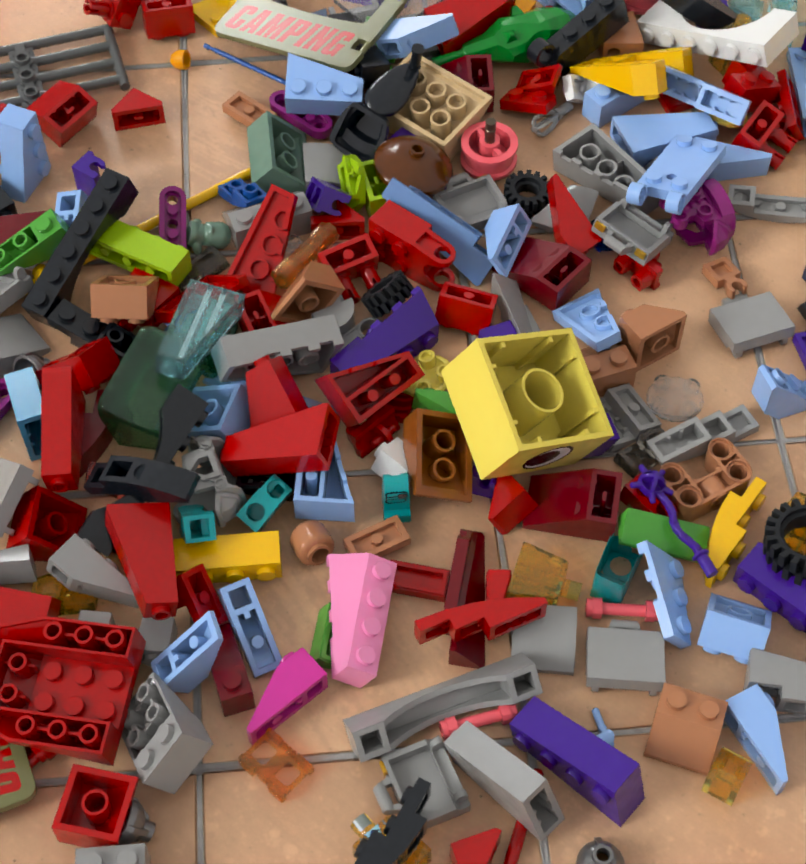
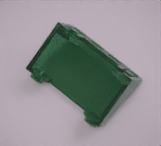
M143 326L138 331L98 402V415L116 442L122 446L156 450L160 427L158 410L174 386L179 383L192 392L201 375L211 379L217 377L218 373L211 355L212 349L161 328Z

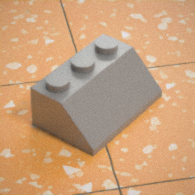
M304 191L291 192L298 197L289 239L311 233L310 216H313V210ZM262 202L249 207H238L222 212L224 221L230 228L231 237L237 252Z

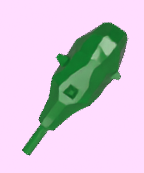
M517 6L511 7L510 16L498 18L483 34L462 44L461 50L433 57L430 61L441 66L465 55L491 54L492 63L531 62L527 58L529 45L540 37L548 40L576 15L569 10L559 7H539L524 13Z

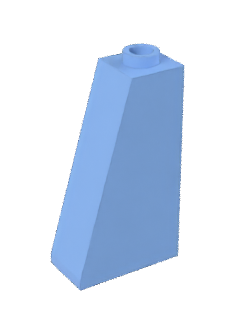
M706 112L621 115L612 117L609 135L639 165L645 167L650 160L663 152L676 135L685 134L690 135L692 138L696 136L716 141L719 128L716 121H713Z

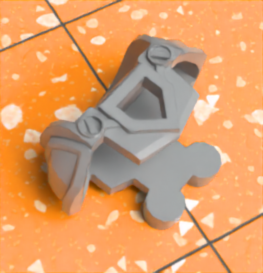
M207 435L190 436L192 437L189 443L191 452L182 456V468L197 473L201 478L189 503H178L173 508L174 517L179 523L178 507L201 504L204 505L205 511H213L214 515L216 514L218 525L222 528L226 522L236 517L238 510L247 502L245 493L242 488L235 485L236 478L220 462L221 450L225 444L223 439Z

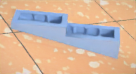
M665 65L668 90L663 92V94L690 104L694 108L742 126L752 101Z

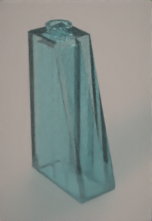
M190 279L158 349L156 372L167 377L185 380L214 348L218 339L226 335L242 317L245 294Z

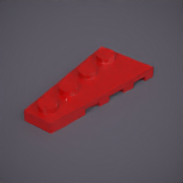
M271 184L227 275L246 274L249 285L240 289L244 293L261 289L276 294L298 197Z

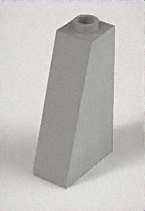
M466 720L443 742L453 762L541 842L565 819L547 779Z

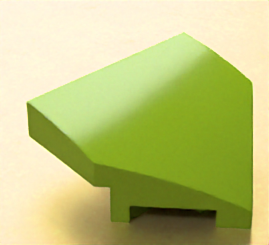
M343 155L342 162L337 165L342 190L352 196L350 202L344 204L359 212L366 202L364 166L357 155Z

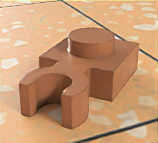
M726 256L703 265L702 274L716 289L724 287L728 298L734 299L736 290L741 291L743 295L747 293V282L740 278L741 272Z

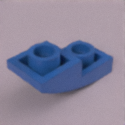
M241 178L218 185V195L230 204L242 208L263 202L267 194L255 182L246 184Z

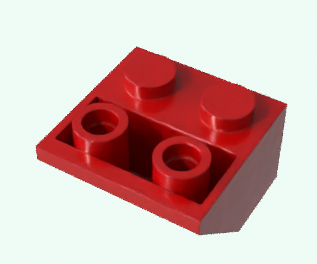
M59 80L26 109L37 113L41 131L61 148L96 117L98 102L81 86Z
M258 289L234 297V307L237 311L238 324L242 332L287 324L286 322L273 320L271 317L282 296Z

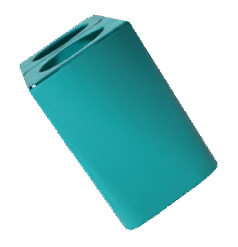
M614 533L612 537L610 536L596 568L590 596L601 597L603 602L622 603L643 555L633 553L632 548L629 546L620 545L618 536H614ZM624 557L628 559L632 566L631 571L623 576L613 573L610 563L614 558Z

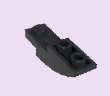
M64 298L47 317V324L71 337V344L78 348L86 343L108 336L122 367L143 372L159 351L158 348L114 322L107 325L100 322L97 318H91V314Z
M111 455L108 463L95 464L83 488L90 494L136 495L141 502L189 503L201 477L195 472L168 463L139 457Z
M419 777L414 787L408 785L400 800V804L403 805L397 816L392 814L384 828L383 833L386 836L373 830L369 839L363 838L355 851L354 857L357 860L354 864H404L427 831V819L420 814L431 796L430 782Z

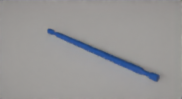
M205 43L203 45L204 48L212 50L216 54L286 85L285 79L222 50L213 48L209 44Z

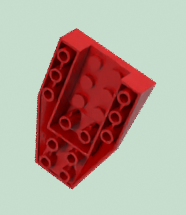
M40 616L0 624V738L17 745L114 766L146 640L136 627L50 616Z

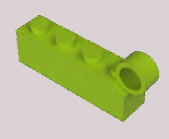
M119 219L103 233L89 253L130 272L136 267L151 275L159 276L160 279L179 286L192 270L190 251L185 247L175 245L160 236L152 235L136 226L121 222Z

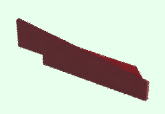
M460 529L444 610L485 601V536L481 532ZM478 632L456 643L451 638L449 664L475 669L484 667V632Z

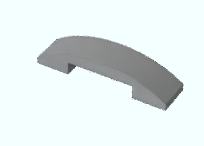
M734 184L729 186L728 197L737 213L759 220L778 223H806V198L756 194V186Z

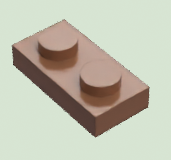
M241 91L235 93L222 104L224 113L247 127L266 111L277 116V113Z
M398 515L343 539V545L348 553H371L379 557L388 555L411 544V537Z

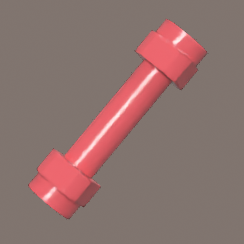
M601 597L586 598L585 617L601 619L602 615L644 617L645 622L658 621L654 604L651 600H646L645 605L603 602Z
M516 704L497 706V709L456 720L455 716L445 718V720L439 721L441 736L443 740H446L466 720L477 728L500 721L502 725L509 724L518 714Z

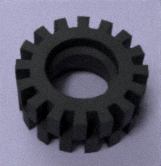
M523 170L518 171V176L515 173L511 174L504 184V197L507 200L508 206L519 203L530 219L533 218L534 214H538L549 204L547 177L545 175L540 177V172L538 171L535 174H531V170H527V174H523ZM531 192L534 193L536 196L523 197L519 195V193Z
M397 270L386 278H382L379 283H375L374 287L369 288L367 293L361 298V301L376 319L384 316L385 313H390L391 308L399 301L401 303L405 302V299L411 296L410 292L414 287L401 270Z

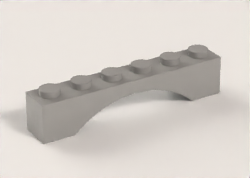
M519 653L343 719L351 748L362 763L394 750L413 734L445 718L481 708L513 705L542 694L543 691L535 663L523 653Z

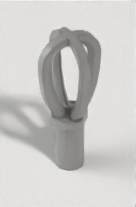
M565 102L558 108L550 110L547 115L551 116L537 124V119L545 115H535L531 122V131L540 137L546 136L556 127L558 121L564 115L573 110V104ZM553 122L550 125V127L547 128L544 132L539 131L540 129L544 128L545 126Z

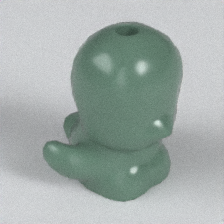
M195 218L190 220L187 225L186 245L192 246L194 253L198 256L201 255L202 246L224 249L231 241L230 228L223 222H206L202 224L200 219Z

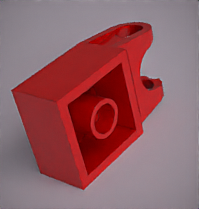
M388 200L369 218V237L379 254V262H383L393 268L394 271L401 270L407 278L436 292H441L443 284L435 282L434 279L437 276L443 275L449 279L448 282L455 283V275L449 268L456 260L455 248L434 233L430 223L391 200ZM445 251L450 254V257L441 259L439 252Z

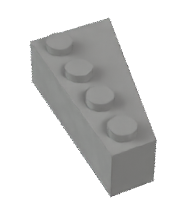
M594 123L553 149V168L555 171L584 187L599 191L598 195L612 203L619 202L622 198L624 199L630 183L638 182L646 172L641 165ZM648 196L642 206H633L645 214H649L659 207V198Z
M331 314L238 334L224 335L218 339L211 351V355L220 382L246 380V372L255 368L253 362L266 355H269L271 359L282 356L291 375L322 373L329 366L330 359L342 348L344 340L335 315Z

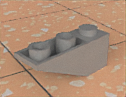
M74 534L49 558L46 570L68 590L139 608L128 579L119 572L118 566L112 560L104 559L98 554L95 546L88 539H81L77 534Z

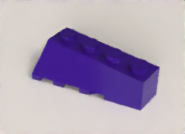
M419 286L415 287L410 292L412 297L404 304L400 301L391 308L393 313L382 323L376 320L370 325L363 339L357 336L331 358L330 374L409 351L413 358H415L421 351L434 347L438 342L439 323L422 289Z
M758 542L738 565L733 582L743 592L752 594L759 599L768 610L777 612L787 619L792 627L806 633V580L803 579L800 586L794 584L795 576L793 575L788 581L781 578L782 570L778 573L772 570V564H767L765 560L766 554L763 555V543Z

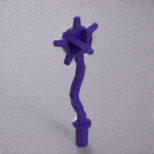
M640 464L638 468L641 475L638 481L630 483V487L639 488L646 497H649L651 504L656 502L657 497L666 508L672 531L693 550V561L699 563L707 578L714 577L718 570L708 556L709 550L702 549L680 527L677 511L673 503L666 496H672L674 491L666 487V481L663 477L666 473L665 470L661 469L659 472L657 470H647L643 464Z

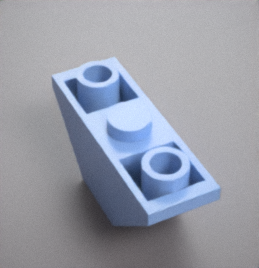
M764 364L758 367L751 392L764 414L781 419L806 411V380H799L793 374H785L779 368L774 369Z

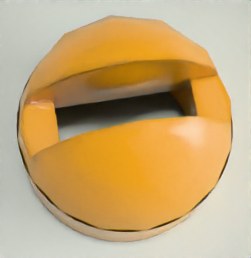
M176 50L170 57L171 65L179 70H188L191 64L189 51Z

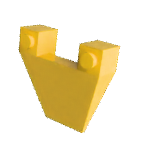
M689 46L591 58L571 66L570 72L634 97L643 96L644 100L659 98V94L668 90L665 65L694 76L692 49Z

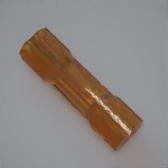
M321 222L289 257L284 258L272 270L271 276L274 283L281 289H288L302 273L303 269L311 261L317 259L318 253L331 248L338 241L340 235L337 233L336 227L329 222Z

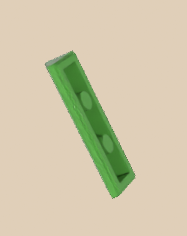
M627 508L618 517V542L620 545L637 548V543L648 540L672 557L693 561V550L672 531L669 517L634 508ZM678 519L682 530L693 538L702 549H706L710 527Z

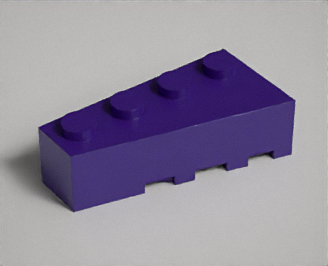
M534 696L509 723L513 736L512 741L521 751L531 754L618 826L621 827L645 799L641 769L638 762Z

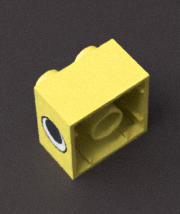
M572 328L477 338L441 370L452 405L481 480L572 465L614 436Z

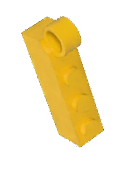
M279 530L216 535L217 540L185 544L183 538L173 539L176 578L181 573L203 563L212 584L221 582L234 583L247 577L250 580L259 579L261 581H271L275 578L283 577Z

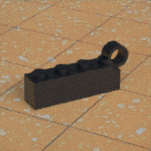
M594 0L548 40L541 37L535 39L528 47L527 58L539 68L561 64L563 66L562 78V76L570 72L571 66L582 62L629 22L625 0Z
M350 12L328 15L330 18L357 22ZM359 43L355 50L359 51L364 44ZM374 44L367 50L359 64L347 73L364 79V89H367L377 78L390 70L391 64Z

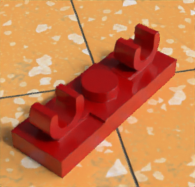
M786 69L777 72L778 81L782 87L773 103L778 102L779 110L786 116V118H782L779 122V128L789 135L792 134L798 140L797 142L804 140L805 137L792 80Z

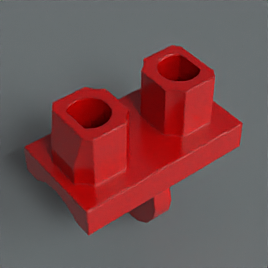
M660 253L645 266H642L626 254L622 256L619 254L614 259L613 269L617 273L624 275L629 270L633 273L631 283L637 290L641 291L647 287L656 290L660 287L659 278L663 273L662 264L658 261Z
M388 404L368 417L367 421L362 425L358 424L346 428L348 440L353 444L357 456L363 459L383 442L388 444L394 440L392 435L401 429L394 415V407Z

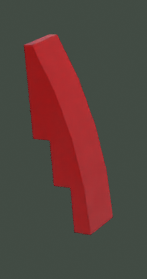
M511 597L479 601L449 608L415 620L414 635L419 645L448 632L454 643L481 631L484 632L488 641L545 617L548 602L545 597Z

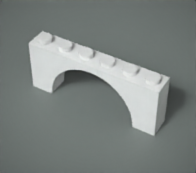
M658 0L637 20L643 41L646 44L666 48L691 46L692 53L762 67H768L799 35L797 12L776 8L764 17L749 24L730 29L711 30L689 24L688 18L672 9L663 1Z

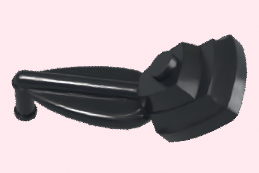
M416 43L412 46L409 64H401L390 69L371 84L365 94V104L354 102L340 115L330 134V141L343 154L357 155L361 162L374 159L377 148L388 138L390 123L386 117L397 114L408 102L415 89L419 76L418 70L421 68V58L424 53V46L422 44Z

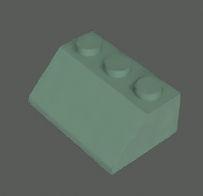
M266 111L247 127L251 182H255L266 193L271 184L290 193L294 191H304L306 193L303 143H307L306 134L276 115Z

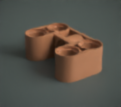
M718 437L710 441L704 458V467L709 474L698 480L696 478L692 479L686 470L675 462H668L660 467L659 471L663 469L666 472L663 476L666 481V487L674 491L672 496L668 495L667 497L677 508V519L693 522L695 519L719 509L730 491L742 496L747 490L752 476V468L728 439Z

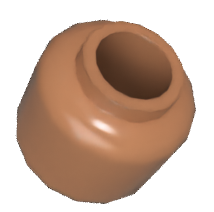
M309 520L299 524L290 536L292 549L300 562L305 565L314 566L325 563L326 556L332 554L334 550L333 538L319 521Z

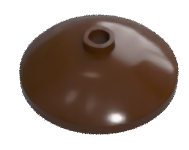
M413 135L397 136L384 141L375 152L374 169L379 179L385 185H388L394 177L407 187L409 185L414 186L429 196L442 191L451 179L452 164L448 155L437 144L428 139Z

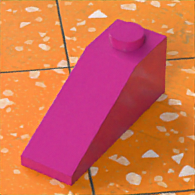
M303 647L295 653L290 652L285 655L277 666L246 729L252 746L328 688L327 673Z

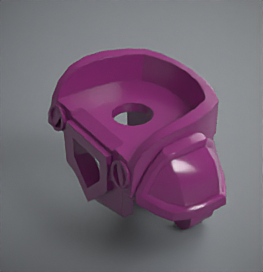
M712 178L705 180L684 207L681 215L672 214L670 223L673 224L672 227L675 229L676 235L688 246L704 244L708 255L711 256L724 249L734 235L736 216L726 191L716 179ZM659 199V206L665 210L666 200ZM695 223L700 232H693L685 228L688 224Z

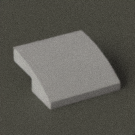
M303 143L305 187L308 188L313 176L341 188L337 165L342 162V156L345 154L333 144Z
M630 383L607 389L604 397L600 398L605 413H609L620 437L608 449L609 453L643 439L662 425Z
M547 605L545 617L513 630L511 656L523 653L535 663L538 673L574 675L577 607Z

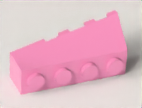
M371 553L328 554L326 556V564L329 567L330 573L327 585L328 593L331 595L329 623H332V638L330 639L332 679L361 689L377 676L397 563Z

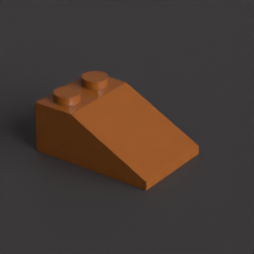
M416 408L404 419L403 449L414 496L471 503L472 455L457 414Z

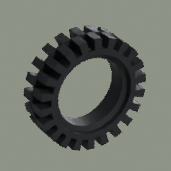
M806 498L804 505H801L799 499H793L791 507L785 502L780 505V510L775 508L771 516L767 518L763 540V555L766 554L765 560L767 564H772V570L775 573L782 570L781 578L787 581L792 575L795 576L794 584L800 586L803 579L806 580V556L793 551L785 542V536L793 529L806 527Z

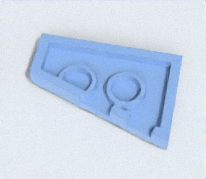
M599 288L552 311L554 321L564 328H572L576 337L597 352L607 350L612 345L622 341L620 330L612 314L609 313Z
M648 540L637 543L639 555L646 556L649 569L644 571L646 580L651 583L657 594L653 604L663 639L679 649L691 646L690 633L692 627L687 616L686 605L688 597L684 590L682 578L684 576V569L681 562Z

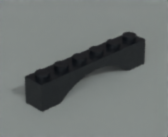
M109 168L105 169L21 305L33 319L52 327L47 324V317L63 298L71 302L76 280L90 251L103 233L114 222L126 215L139 193L129 177Z
M179 383L174 386L158 410L159 438L153 458L155 461L175 465L172 459L177 451L183 453L192 440V437L188 434L194 425L199 428L208 415L205 409L209 403ZM124 495L111 504L144 502H141L136 495ZM105 506L91 511L76 534L81 539H88L95 546L97 552L108 557L110 553L116 554L117 552L105 526Z

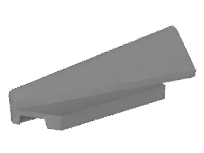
M492 273L491 293L499 295L497 305L501 311V321L510 320L517 334L540 331L528 306L524 305L517 281L497 273Z
M752 648L749 653L743 691L758 684L763 692H767L771 697H776V711L806 715V662Z

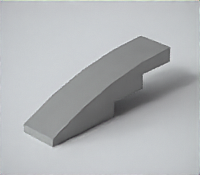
M744 404L724 414L719 410L701 420L696 416L647 440L646 445L662 466L668 462L678 463L706 454L710 441L718 437L728 439L732 443L758 432L760 425Z

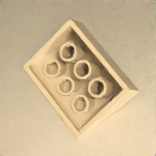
M412 52L397 66L409 64ZM422 56L421 68L418 70V81L410 99L397 114L386 117L390 123L389 132L394 134L403 127L415 136L428 139L437 144L451 161L462 150L461 137L464 131L481 120L493 101V97Z

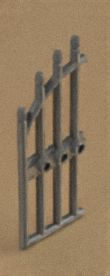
M108 24L0 46V57L9 55L10 62L0 64V74L13 72L15 78L1 81L0 92L17 89L19 94L16 97L0 100V104L9 103L26 109L47 91L43 89L42 83L115 68L116 75L75 84L81 86L86 92L120 85L123 91L130 89V83L113 28ZM105 35L106 38L105 42L35 56L33 51ZM107 51L111 55V58L48 72L39 73L38 66Z

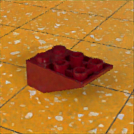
M491 54L465 55L440 66L492 96L493 101L486 112H493L495 87Z
M526 237L508 274V278L517 281L520 290L553 311L563 306L589 281L592 259L572 246ZM492 267V271L498 274L495 268Z
M591 468L532 475L528 493L539 506L524 518L522 528L608 542L610 536L612 537L615 533L623 473Z

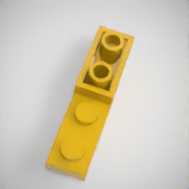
M757 476L742 496L730 491L718 511L706 548L709 550L708 556L718 570V573L712 578H707L704 573L705 586L711 588L717 579L723 581L731 568L729 565L731 559L735 558L738 560L746 548L747 544L743 540L747 532L745 528L751 520L749 514L753 509L758 511L767 497L763 494L767 482Z

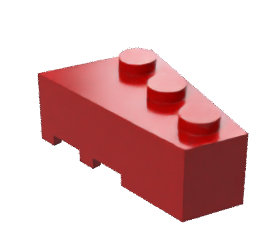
M406 351L315 379V382L345 426L349 428L362 423L425 374L411 353Z

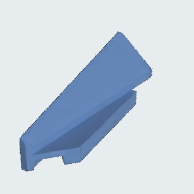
M393 177L382 193V197L386 201H393L430 223L432 231L455 248L456 260L452 264L475 286H479L493 267L488 260L487 250L477 244L483 234L418 188L411 185L407 187ZM440 251L446 258L450 257L449 253Z

